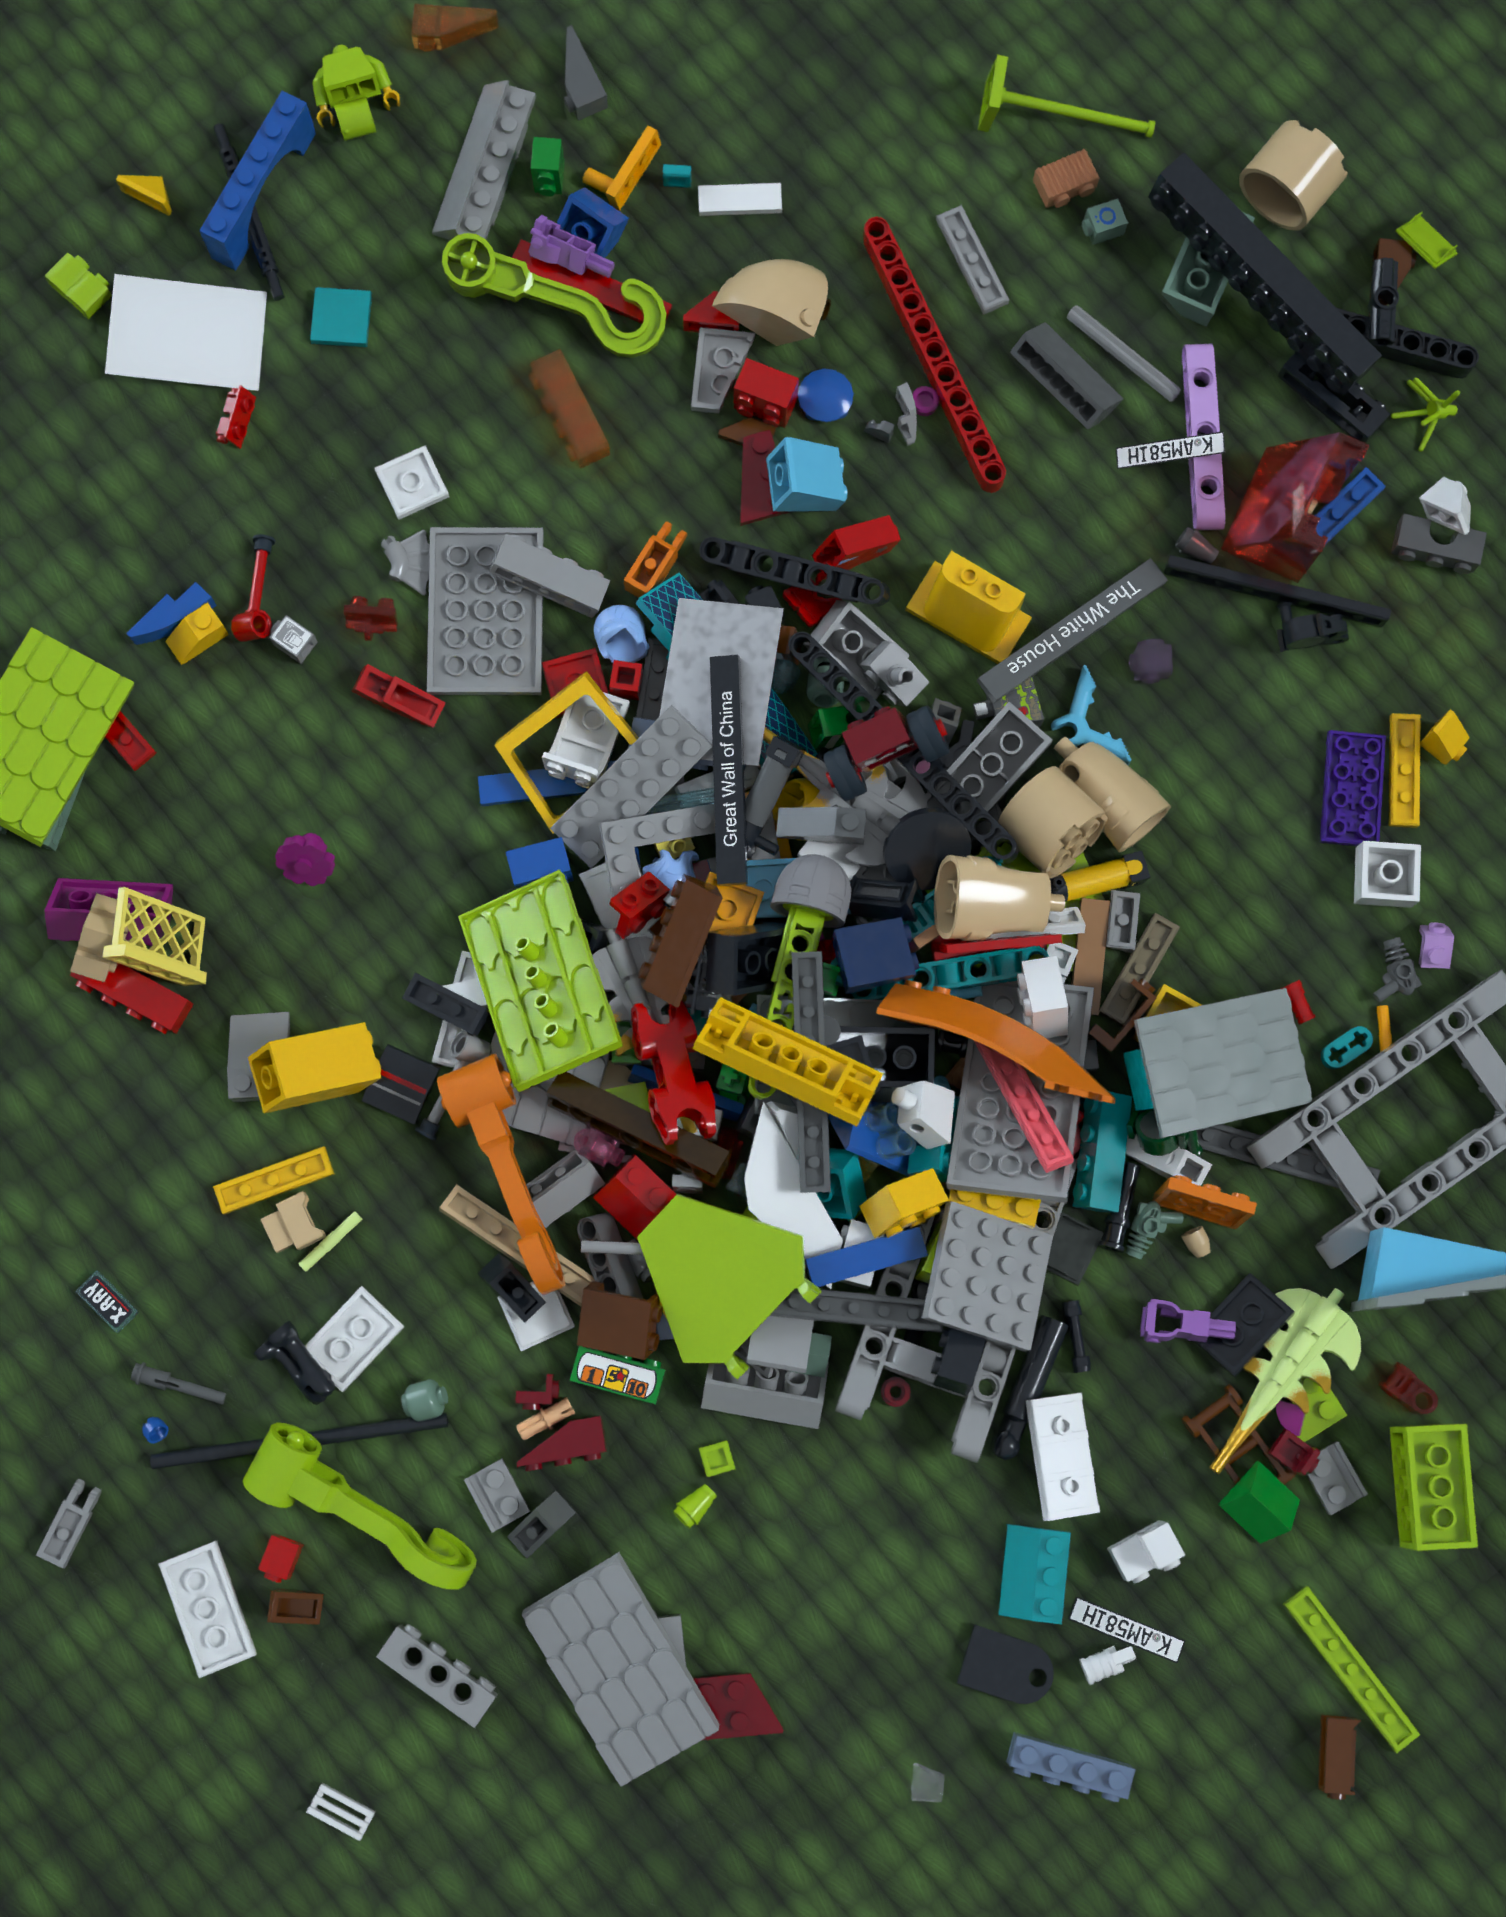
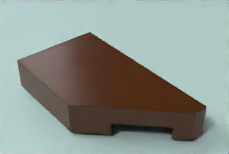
M749 417L719 430L718 437L743 446V437L769 429L771 430L772 437H774L776 427Z

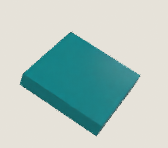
M315 287L311 343L367 347L372 299L371 291Z

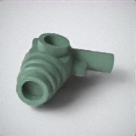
M1156 1201L1139 1203L1137 1214L1131 1225V1230L1136 1234L1129 1232V1236L1133 1237L1134 1240L1128 1238V1242L1132 1243V1245H1126L1127 1250L1125 1253L1142 1260L1143 1255L1147 1253L1143 1248L1149 1249V1246L1145 1245V1243L1151 1245L1153 1243L1147 1237L1155 1238L1158 1232L1164 1233L1167 1223L1182 1224L1183 1213L1161 1212L1160 1205Z

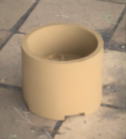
M1297 120L1284 122L1239 176L1241 190L1255 210L1273 224L1292 231L1301 230L1307 225L1348 174L1343 169L1341 163L1344 156L1333 141L1317 128L1310 131L1299 126L1300 124Z
M1053 766L1037 774L1016 793L1003 810L998 823L1014 838L1019 852L1041 873H1048L1049 878H1054L1076 863L1074 858L1078 857L1087 846L1092 847L1103 832L1108 817L1095 801L1058 767Z

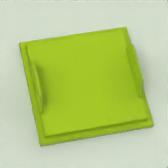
M1420 212L1395 231L1436 269L1458 254L1456 252L1458 245L1453 247L1421 217L1423 212Z

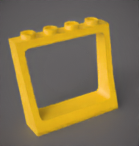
M587 671L499 738L494 745L549 829L565 812L555 815L551 811L517 757L514 749L584 695H589L630 745L639 738Z

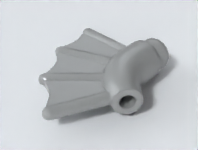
M421 530L401 542L396 541L394 536H388V539H384L381 542V546L385 549V554L391 563L389 578L398 582L403 581L421 595H426L430 545L427 542L426 530Z

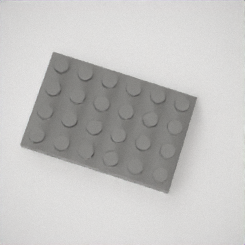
M430 527L427 693L431 695H542L543 596L488 571L505 534L518 535L532 546L544 547L543 528Z

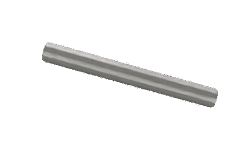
M1075 305L1069 311L1067 316L1069 321L1168 401L1172 402L1176 399L1181 389L1082 308Z

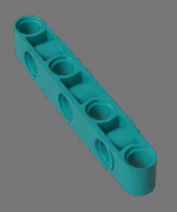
M1040 946L1005 949L919 964V969L915 971L916 975L925 973L929 976L928 984L921 987V989L932 991L933 986L952 990H961L1017 981V974L1022 973V961H1028L1034 954H1040L1044 958L1049 957V955ZM974 965H985L987 967L986 974L980 978L972 976L971 969ZM905 980L895 983L904 985ZM895 983L872 988L871 993L865 997L858 996L857 992L851 994L855 999L883 1000Z

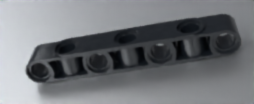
M716 537L704 539L699 548L700 555L705 561L750 576L854 603L860 602L877 607L885 605L890 598V589L886 583L854 571ZM719 544L720 553L716 558H712L710 550L714 545ZM767 558H772L773 567L770 571L765 572L763 570V563ZM825 571L827 580L823 585L818 586L816 584V576L820 572ZM875 585H879L881 589L880 596L875 600H871L869 596L870 589Z

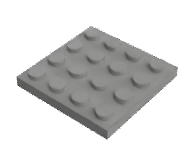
M953 1201L946 1202L922 1319L1018 1350L1031 1351L1053 1235Z

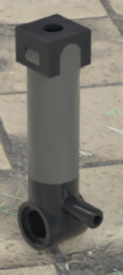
M773 736L765 752L767 757L745 800L747 859L752 857L756 847L773 856L778 853L780 848L779 845L760 836L793 768L798 767L806 749L782 736Z

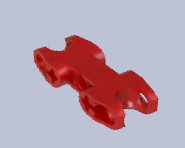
M681 1000L679 1007L669 1004L668 1024H658L652 1020L643 1003L634 1004L631 1009L632 1043L637 1059L640 1061L651 1059L658 1088L649 1090L648 1104L652 1120L665 1145H671L678 1139L677 1119L680 1117L689 1118L694 1121L704 1139L712 1138L716 1134L715 1099L708 1081L695 1082L688 1053L697 1052L693 1050V1046L698 1036L694 1021L684 1002Z

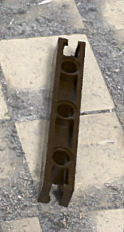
M568 1072L558 1074L546 1092V1095L549 1097L547 1101L549 1107L713 1188H716L729 1167L730 1161L727 1159L730 1151L681 1127H678V1139L674 1144L665 1145L650 1112Z

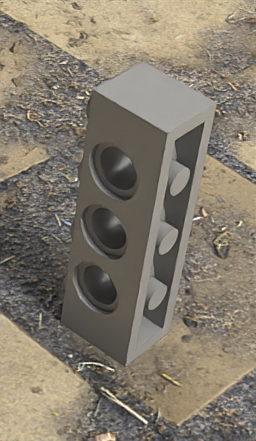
M400 1624L397 1626L376 1657L475 1728L498 1695L493 1691L495 1685L482 1676L478 1680L469 1674L471 1668L459 1659L453 1662L444 1656L447 1651L433 1641L430 1645L420 1638L422 1633L412 1625L407 1624L404 1627ZM411 1647H416L422 1652V1660L418 1664L411 1663L407 1658V1652ZM441 1665L446 1669L447 1677L444 1681H437L432 1677L431 1671L433 1666ZM457 1684H468L472 1691L471 1696L467 1699L460 1698L456 1693Z

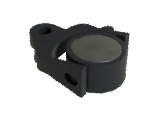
M1292 602L1276 605L1280 610L1283 629L1277 630L1280 652L1307 649L1321 644H1340L1349 640L1347 622L1343 620L1342 614L1327 616L1318 613L1293 618L1291 612Z

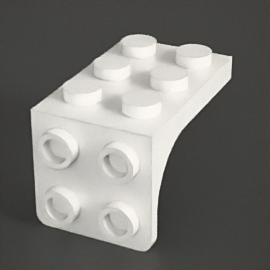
M604 693L625 719L630 701ZM589 695L582 696L566 708L549 753L544 752L542 756L545 770L549 771L548 774L561 780H564L565 777L574 779L577 785L587 789L605 773L620 733Z

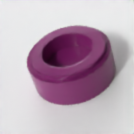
M922 386L912 393L916 414L929 416L936 411L939 396L933 388Z

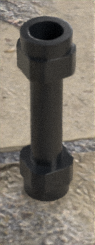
M1080 1301L1063 1302V1316L1068 1319L1074 1358L1071 1359L1074 1373L1091 1371L1090 1356L1085 1354L1079 1315H1082Z

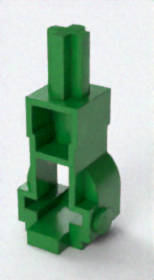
M723 1064L716 1085L719 1095L742 1103L745 1107L750 1096L748 1089L750 1076Z

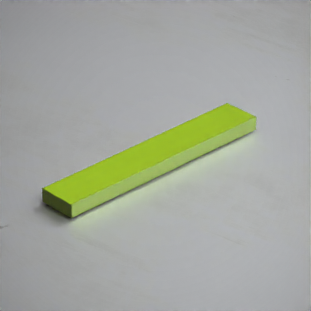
M1305 1586L1283 1603L1395 1753L1400 1752L1420 1736L1419 1732L1308 1586Z

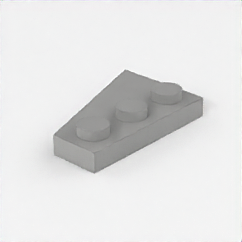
M700 327L691 411L720 412L755 339V333Z

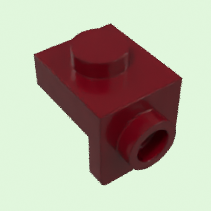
M547 1374L546 1392L516 1391L515 1403H522V1409L540 1410V1404H553V1398H559V1380H554V1374Z
M1288 1429L1282 1431L1268 1452L1270 1456L1295 1475L1301 1476L1313 1472L1319 1463L1317 1457L1321 1453L1320 1450L1310 1447Z

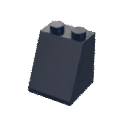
M902 917L835 929L832 934L831 940L838 967L841 968L840 975L845 995L914 978L916 975L915 970L919 969L917 955L915 952H910L908 941H912L910 927L908 924H903Z

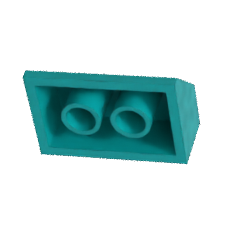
M1007 1524L998 1615L1029 1621L1062 1624L1070 1532Z

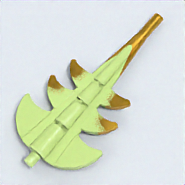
M1302 1288L1286 1289L1275 1293L1276 1296L1295 1311V1314L1286 1323L1288 1325L1286 1332L1279 1330L1264 1346L1272 1355L1271 1360L1253 1358L1243 1369L1256 1377L1259 1383L1228 1441L1209 1467L1217 1474L1221 1473L1238 1447L1282 1398H1286L1296 1404L1304 1414L1309 1412L1307 1393L1298 1381L1301 1377H1306L1316 1382L1325 1394L1330 1393V1369L1321 1356L1323 1352L1335 1354L1347 1364L1350 1371L1355 1370L1361 1354V1338L1352 1318L1338 1306L1344 1296L1343 1292L1334 1288L1328 1298L1321 1297L1315 1292Z

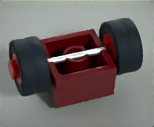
M927 705L907 714L906 718L896 707L892 709L884 707L874 713V718L865 722L863 719L852 722L847 726L848 730L842 732L847 746L841 745L823 755L828 771L825 774L831 787L836 788L844 801H849L867 792V786L861 773L862 770L867 773L918 748L927 762H932L939 757L950 753L945 735H948L941 718L937 720L933 711Z

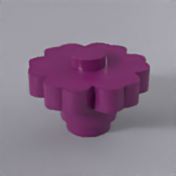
M306 833L303 836L295 835L286 838L283 845L279 846L275 858L276 866L284 870L283 875L285 878L292 880L296 884H302L305 881L310 886L324 884L327 876L332 875L335 867V856L330 852H326L327 845L320 836L314 833Z

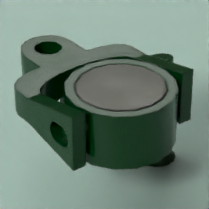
M1134 1108L1127 1123L1129 1139L1135 1140L1137 1133L1140 1148L1146 1153L1153 1156H1163L1172 1153L1179 1146L1180 1149L1187 1150L1196 1156L1202 1154L1203 1148L1199 1145L1197 1130L1160 1138L1154 1108L1138 1111Z

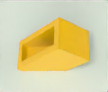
M207 602L184 617L165 642L180 664L183 665L228 636L229 633Z
M1450 709L1421 740L1420 746L1446 765L1452 759L1457 762L1468 749L1464 744L1470 737L1455 712Z

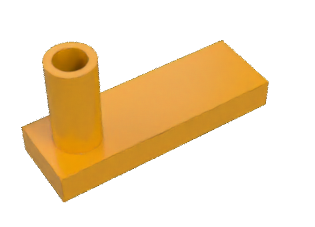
M650 126L646 127L614 179L592 168H588L584 173L583 183L605 193L609 204L620 211L661 146L657 130Z

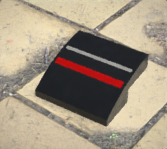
M388 1044L379 1060L381 1079L367 1087L362 1101L415 1124L419 1119L428 1095L431 1094L441 1067Z

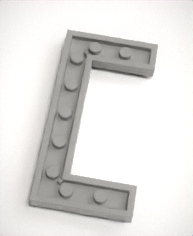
M709 804L599 823L612 898L640 878L634 847L715 833V805ZM771 812L760 836L778 845L773 814ZM756 847L755 853L749 860L780 859V853L778 851L773 856Z

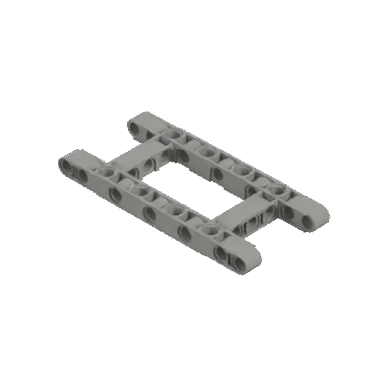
M1503 970L1486 978L1312 1099L1313 1102L1305 1104L1246 1146L1260 1168L1263 1169L1274 1162L1279 1163L1308 1142L1333 1180L1338 1184L1356 1213L1321 1237L1323 1240L1315 1245L1330 1269L1337 1267L1368 1245L1370 1231L1383 1227L1392 1229L1506 1149V1065L1477 1025L1506 1004V974ZM1450 1014H1453L1458 1020L1456 1028H1452L1448 1022ZM1451 1044L1463 1061L1461 1063L1463 1068H1467L1479 1084V1091L1484 1092L1495 1107L1494 1119L1483 1127L1469 1132L1449 1146L1445 1154L1434 1161H1428L1400 1181L1402 1184L1385 1194L1336 1122L1442 1048ZM1404 1046L1408 1047L1411 1051L1409 1061L1402 1057L1401 1051ZM1357 1079L1364 1082L1365 1089L1362 1094L1358 1093L1355 1089V1081ZM1310 1111L1314 1112L1318 1117V1123L1315 1127L1311 1126L1307 1120ZM1471 1143H1474L1478 1148V1154L1475 1158L1469 1153ZM1425 1175L1431 1179L1432 1183L1428 1191L1422 1186V1179ZM1379 1208L1385 1214V1219L1381 1224L1375 1219V1212Z
M1077 1159L1073 1160L1071 1166L1069 1187L1077 1166ZM942 1182L941 1185L948 1197L949 1189H947V1182ZM1041 1200L1038 1215H1043L1047 1219L1048 1227L1040 1228L1035 1223L1033 1229L1054 1236L1064 1203ZM935 1215L926 1219V1223L918 1226L920 1227L924 1244H926ZM910 1226L903 1228L904 1231L911 1229ZM920 1258L884 1268L875 1295L887 1296L885 1286L893 1284L900 1290L899 1297L907 1298ZM864 1325L835 1411L861 1421L864 1411L870 1406L882 1368L965 1398L951 1439L954 1442L951 1454L977 1463L1016 1349L986 1339L973 1387L968 1395L964 1396L933 1385L935 1374L930 1372L935 1357H941L940 1353L894 1337L896 1328ZM868 1340H875L880 1344L881 1351L879 1354L873 1355L866 1350V1342ZM980 1381H988L992 1385L993 1392L990 1396L981 1394L978 1388Z

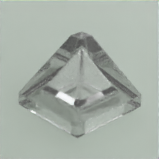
M913 1763L912 1801L942 1802L944 1774L921 1764Z

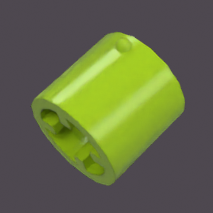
M366 96L334 105L344 141L376 132Z

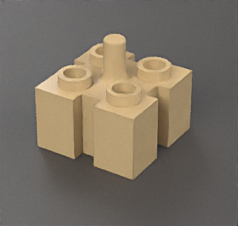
M96 894L90 913L83 926L70 972L105 982L109 971L115 972L118 963L102 957L104 946L112 945L117 899ZM126 926L124 929L123 940L128 942L129 940L125 939L129 931L128 927Z

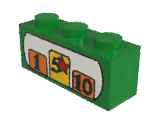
M579 1346L570 1381L657 1404L666 1370L661 1369V1362L646 1358L643 1363L632 1361V1357L611 1355L601 1350Z

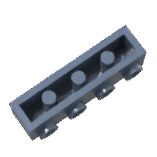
M1017 1732L1013 1733L1006 1760L1009 1766L1014 1767L1013 1773L1030 1777L1031 1772L1043 1775L1042 1781L1054 1785H1060L1061 1781L1072 1784L1071 1789L1089 1794L1090 1789L1102 1792V1798L1114 1802H1119L1120 1797L1128 1799L1135 1773V1768L1130 1764Z

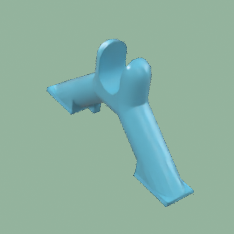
M1083 665L1069 714L1055 719L1051 723V730L1054 731L1064 726H1070L1075 730L1076 735L1069 740L1076 747L1093 741L1102 745L1129 765L1132 759L1129 758V752H1127L1125 745H1123L1122 739L1115 740L1112 739L1109 732L1101 734L1090 729L1085 719L1088 706L1094 703L1092 693L1097 685L1094 684L1095 682L1091 678L1092 676L1088 672L1087 666Z

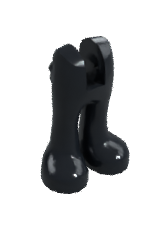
M290 1321L278 1328L267 1339L268 1341L254 1352L255 1357L259 1361L272 1358L278 1360L290 1374L301 1393L315 1405L325 1401L327 1396L331 1395L335 1389L332 1375L323 1369L300 1340L296 1327Z

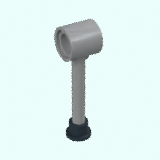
M460 1031L450 1046L451 1057L458 1060L453 1071L488 1057L491 1051L490 1043L466 1031ZM441 1094L429 1117L424 1118L420 1127L415 1129L420 1134L433 1140L437 1139L435 1135L440 1127L438 1123L445 1111L441 1106Z

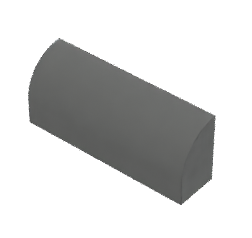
M1046 322L1026 331L1009 352L1087 429L1094 427L1105 419L1123 400Z

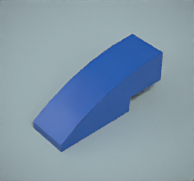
M195 582L176 601L168 594L165 595L126 634L136 645L170 636L182 619L207 602L213 609L216 603Z

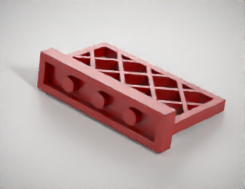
M1045 933L1025 935L1023 937L991 938L983 941L944 939L939 936L931 942L932 961L1032 946H1040L1047 951V944L1062 943V934Z

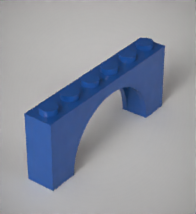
M281 91L203 223L199 232L213 260L235 271L249 249L248 228L252 211L267 177L279 160L288 152L294 151L303 156L316 135L306 102Z

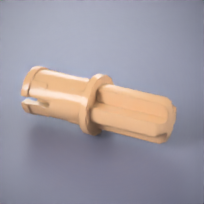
M565 1397L544 1410L540 1408L541 1412L517 1424L516 1427L521 1438L527 1440L547 1428L553 1429L552 1425L576 1413L568 1398Z

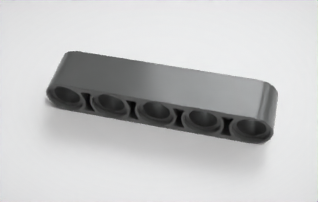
M605 1212L582 1218L577 1225L580 1241L623 1242L616 1222L609 1213ZM585 1252L594 1280L605 1283L604 1291L644 1299L627 1254Z

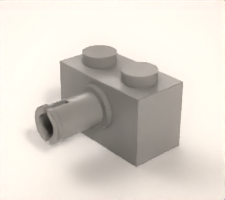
M882 641L860 664L865 671V678L871 684L878 685L884 691L882 695L885 700L893 706H907L929 683L926 677L893 641Z

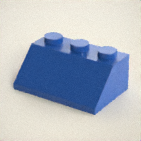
M871 1099L858 1126H854L831 1114L828 1115L845 1150L910 1177L907 1174L910 1146L921 1144L899 1127L897 1122L898 1111L886 1102L880 1104Z

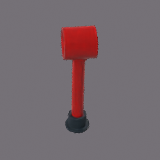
M258 534L253 536L252 541L255 543L254 552L256 553L249 607L248 610H245V613L235 615L231 622L232 633L241 642L265 638L271 633V619L264 610H260L267 556L271 554V548L275 544V539L268 535Z

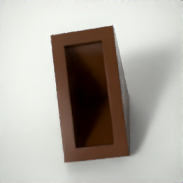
M281 1588L272 1590L267 1622L320 1624L324 1594Z

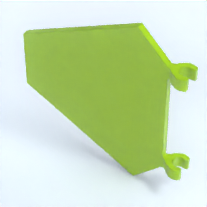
M679 1194L667 1204L637 1237L683 1363H724L736 1379H739L750 1367L744 1360L735 1356L734 1352L787 1296L797 1288L801 1296L808 1303H811L822 1292L814 1283L805 1278L803 1235Z

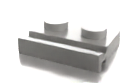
M1338 1441L1320 1450L1321 1453L1317 1457L1319 1459L1317 1467L1310 1474H1306L1328 1515H1332L1368 1495Z
M503 1458L464 1479L491 1533L530 1512Z

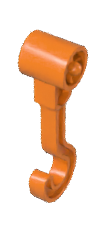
M495 1053L437 1077L442 1097L441 1106L448 1111L457 1128L471 1123L479 1147L490 1159L509 1212L522 1237L517 1240V1244L535 1286L542 1295L563 1288L565 1286V1278L551 1238L534 1206L514 1154V1138L503 1112L504 1109L516 1105L510 1073L505 1071L502 1062Z

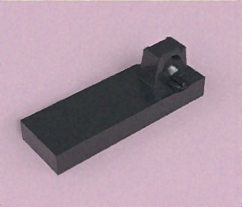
M417 973L414 974L402 999L476 1037L480 1030L483 1029L490 1013L488 1009Z

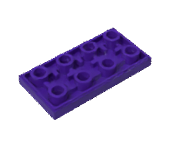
M1335 730L1327 732L1320 843L1358 846L1363 841H1380L1386 735Z

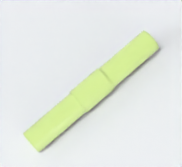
M354 1211L298 1263L301 1268L307 1272L362 1221V1217Z

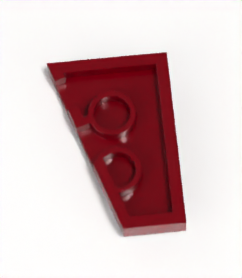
M770 429L743 437L740 526L792 512L773 511L766 457L776 447Z

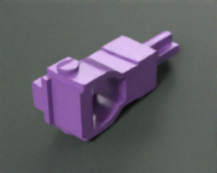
M543 215L535 220L534 227L530 234H533L528 252L530 256L547 263L559 264L579 275L590 269L609 278L615 264L594 253L596 244L560 229L561 225L548 220V217Z
M1151 1299L1142 1310L1140 1336L1144 1337V1341L1152 1343L1169 1341L1175 1337L1198 1342H1206L1208 1336L1234 1339L1236 1322L1210 1319V1312L1180 1310L1176 1304L1170 1301ZM1156 1310H1160L1161 1317L1180 1319V1329L1176 1328L1173 1332L1161 1330L1158 1333L1155 1332Z

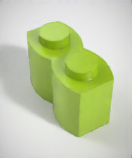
M67 253L45 275V278L62 297L69 301L86 318L90 319L112 296L108 289L110 284L99 273L94 276L89 272L90 266L79 255L74 258Z

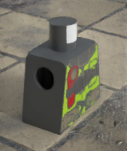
M1033 677L995 703L986 694V701L973 704L976 720L992 717L993 720L1004 706L1010 702L1036 726L1040 727L1044 721Z

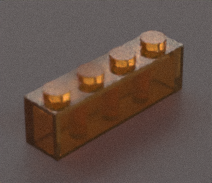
M561 349L531 362L532 373L528 375L535 390L540 388L544 396L541 398L542 405L546 413L552 412L556 420L553 422V426L559 438L565 437L568 443L565 449L571 462L577 461L581 469L611 455L609 443Z

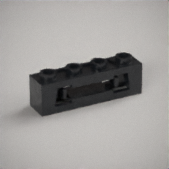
M1295 352L1278 374L1281 380L1361 447L1369 441L1390 415L1384 404L1368 396L1364 388L1358 383L1343 396L1338 392L1332 391L1328 387L1326 380L1308 366L1306 359L1299 352ZM1315 375L1319 378L1318 381L1316 379L1312 381ZM1350 408H1351V409L1356 408V409L1353 411V414H1351L1350 412H1348V411L1350 410Z

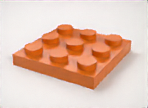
M1175 1175L1174 1178L1170 1177L1154 1193L1152 1199L1160 1207L1182 1212L1183 1214L1235 1230L1254 1215L1257 1203L1249 1201L1250 1197L1241 1193L1229 1195L1220 1192L1221 1188L1215 1185H1196L1192 1183V1179L1181 1175Z

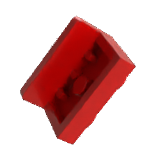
M647 872L610 899V906L620 914L615 932L622 939H625L632 933H639L652 918L658 919L666 908L663 899L667 896L670 889L651 872Z

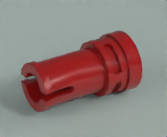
M1300 980L1283 987L1287 988L1291 1000V1009L1298 1021V1025L1316 1017L1304 995L1306 992Z

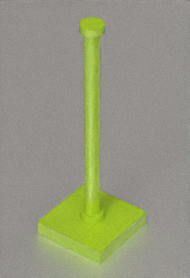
M997 55L987 76L978 130L989 132L1000 109V105L1005 102L1140 132L1149 138L1153 135L1155 121L1152 120L1143 122L1006 91V88L1003 87L1008 57Z

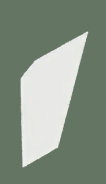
M763 1102L744 1177L748 1209L761 1222L803 1235L804 1259L841 1249L843 1239L816 1192L800 1193L799 1163ZM831 1283V1284H827V1286H828L830 1289H831V1287H832V1283Z

